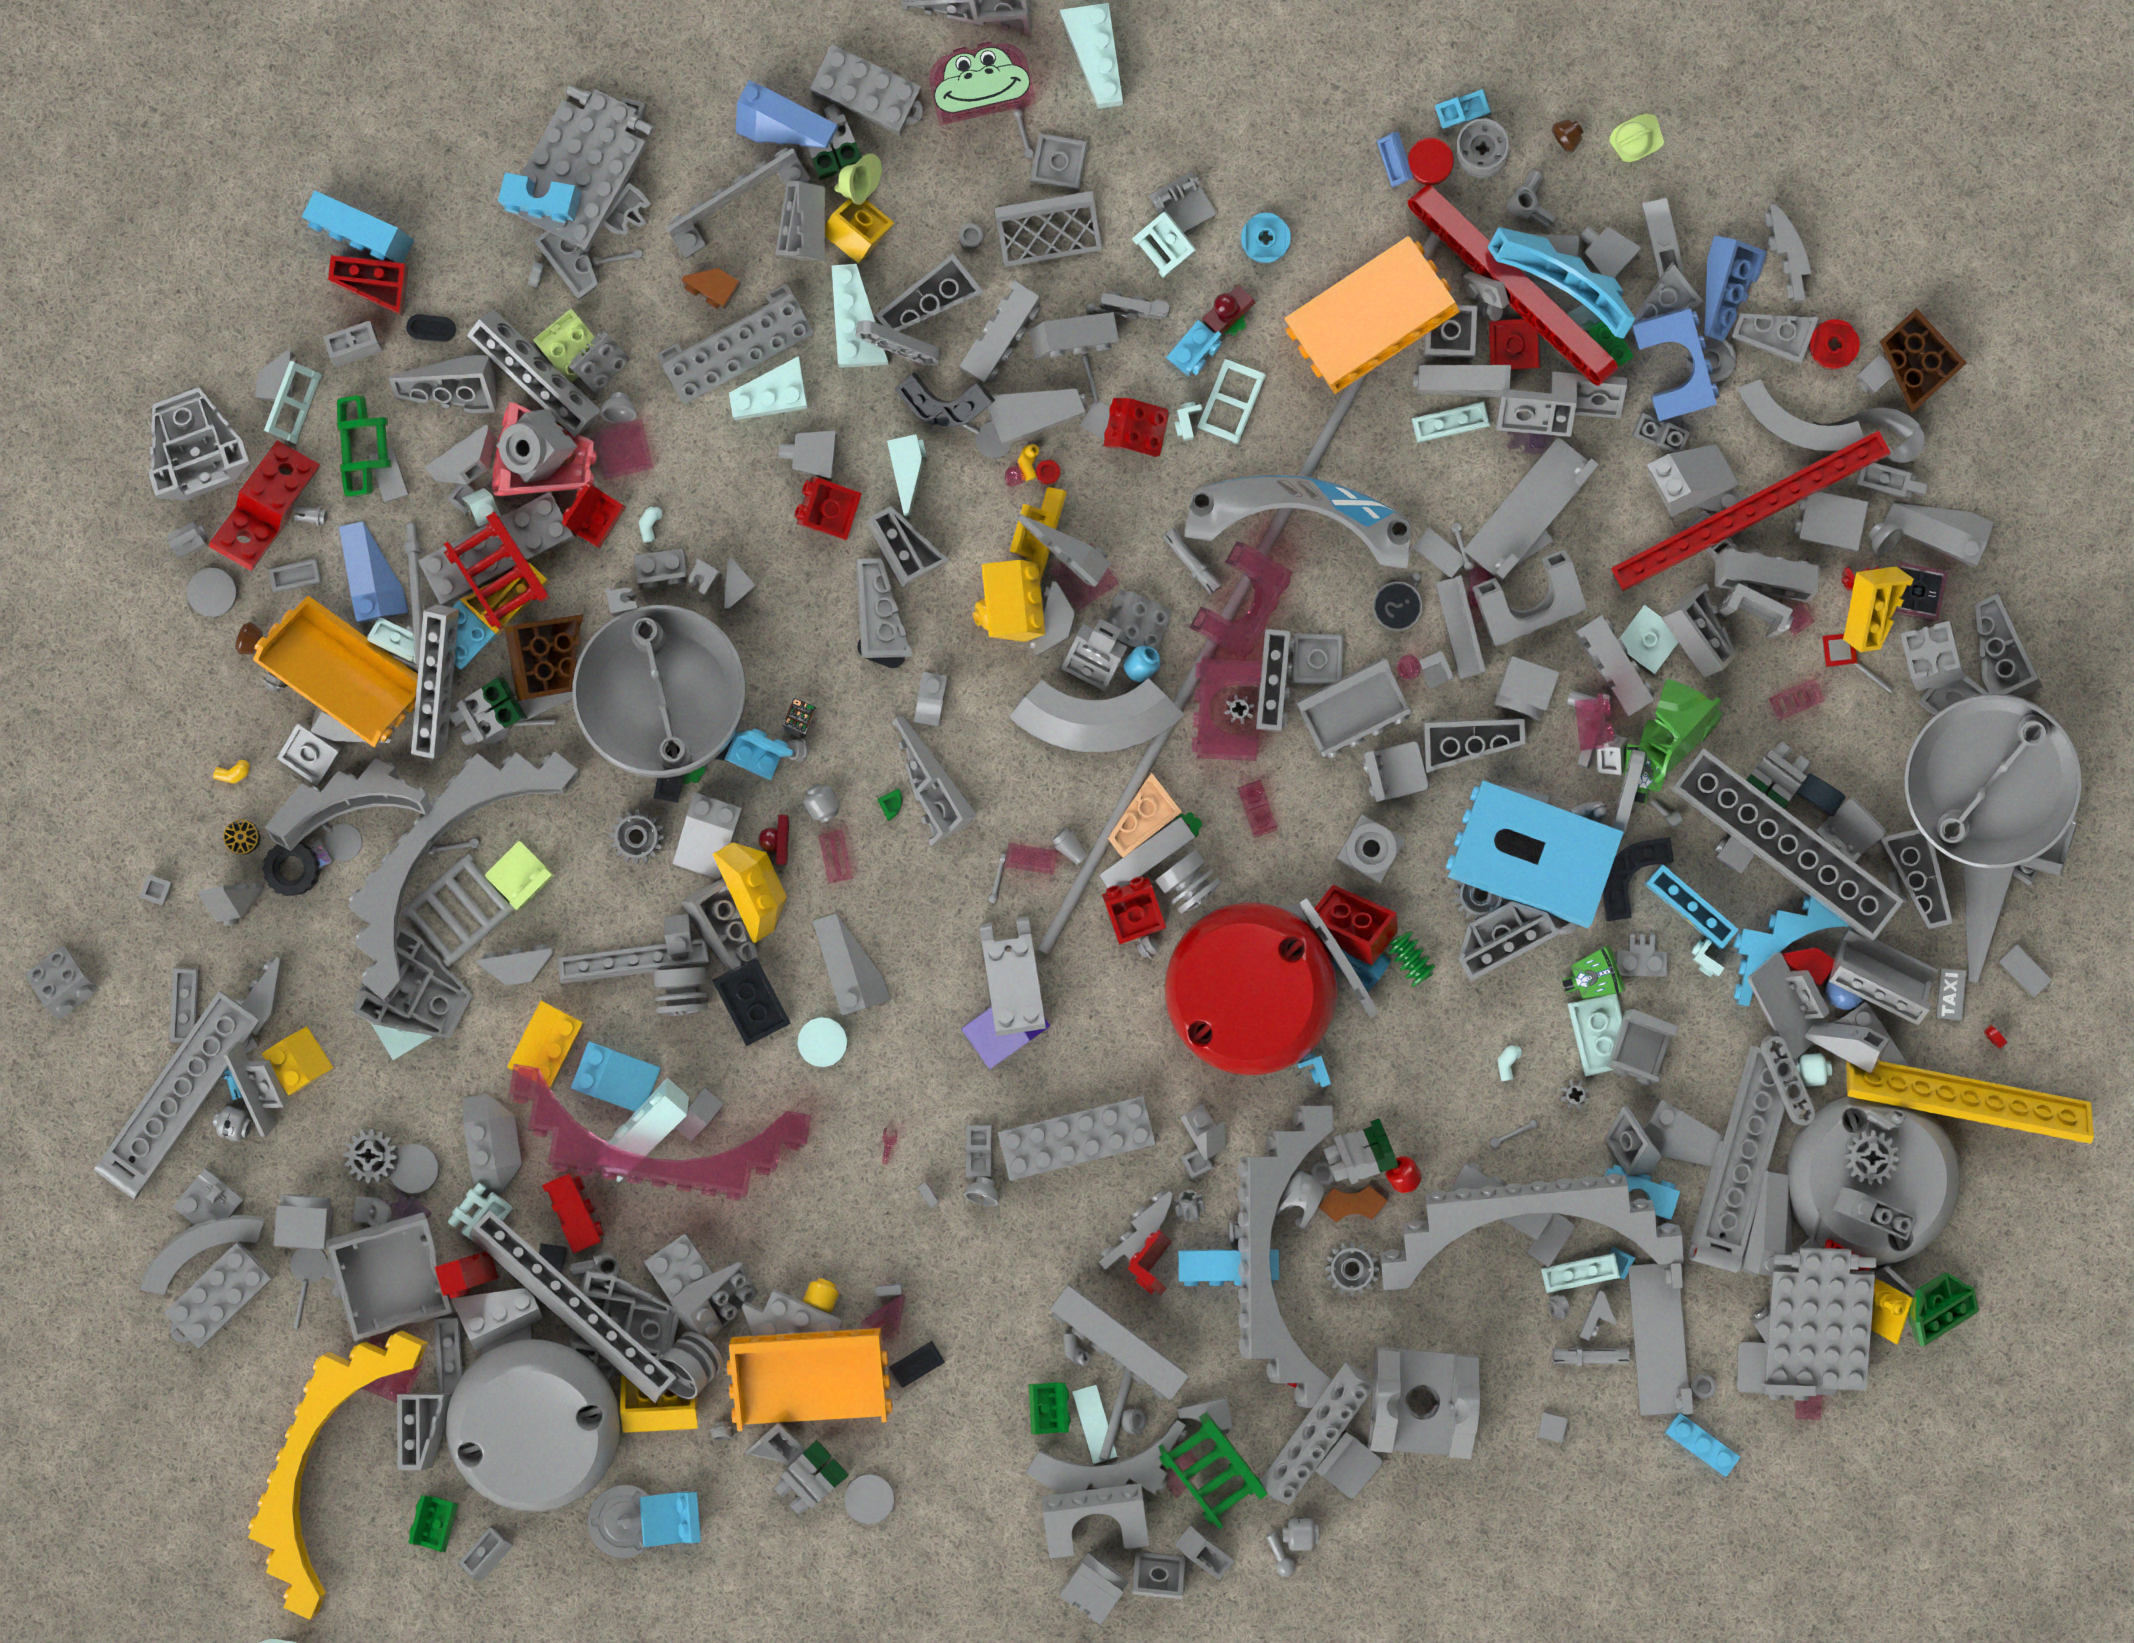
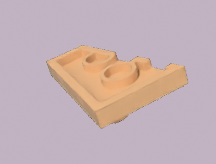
M1150 773L1107 839L1119 855L1124 858L1182 813V811L1155 776Z

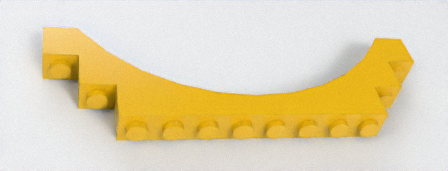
M401 1330L389 1337L385 1346L388 1351L364 1341L358 1344V1346L355 1345L349 1356V1359L352 1361L331 1352L318 1356L313 1366V1370H315L314 1376L306 1383L304 1388L305 1398L303 1402L298 1404L294 1413L297 1416L295 1423L289 1426L285 1438L288 1439L286 1445L280 1449L276 1457V1461H278L276 1470H272L267 1479L269 1487L267 1492L261 1495L258 1501L259 1512L257 1516H253L248 1527L251 1530L248 1538L274 1549L266 1560V1564L269 1565L266 1573L292 1584L289 1585L284 1594L286 1602L283 1608L311 1620L318 1615L327 1593L310 1562L302 1535L300 1515L302 1477L310 1450L322 1427L337 1408L361 1387L380 1377L419 1366L428 1342Z

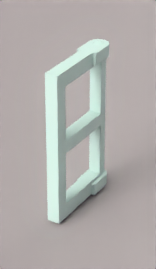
M1225 359L1197 428L1229 440L1234 444H1239L1267 375ZM1228 368L1257 379L1248 403L1219 393ZM1216 399L1244 410L1235 434L1206 423Z
M290 361L264 431L280 437L291 444H297L298 436L322 374ZM295 372L311 378L303 403L287 396ZM284 402L300 409L291 434L275 427Z

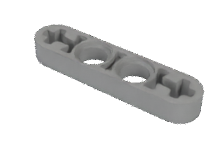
M864 320L857 323L855 336L864 342L923 365L934 366L939 363L940 349L936 346L872 321Z
M1632 750L1614 815L1612 828L1623 831V835L1626 832L1644 764L1645 752Z
M1766 1036L1761 1042V1051L1789 1117L1795 1124L1809 1125L1815 1118V1110L1787 1044L1779 1036ZM1772 1042L1777 1043L1778 1045L1775 1047L1776 1052L1770 1051V1048L1772 1047ZM1783 1062L1788 1065V1072L1785 1076H1781L1778 1073V1067ZM1791 1085H1796L1798 1094L1791 1099L1787 1093L1788 1088ZM1800 1109L1806 1110V1113L1803 1114L1804 1119L1798 1117L1801 1114Z

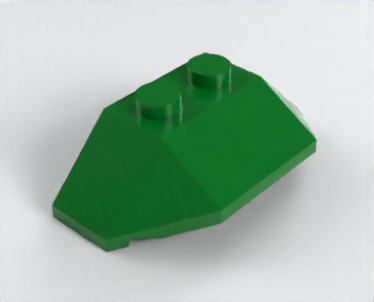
M1944 1272L1916 1289L1909 1310V1323L1912 1328L1913 1337L1920 1346H1926L1979 1312L1975 1288Z

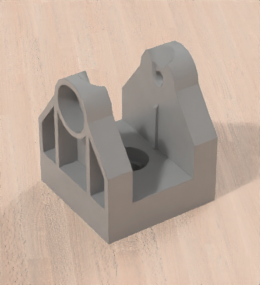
M1375 1347L1372 1383L1375 1387L1371 1392L1367 1442L1369 1450L1389 1453L1405 1451L1442 1454L1451 1458L1471 1459L1479 1421V1358L1474 1354ZM1420 1385H1425V1388L1434 1394L1435 1400H1439L1438 1405H1435L1428 1414L1423 1415V1418H1418V1414L1410 1409L1408 1403H1405L1406 1398H1409L1415 1389L1420 1388Z

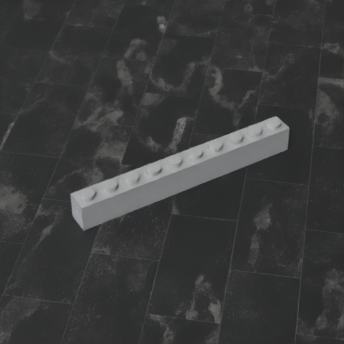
M489 1210L474 1225L469 1235L470 1238L654 1403L671 1387L676 1376L493 1212Z

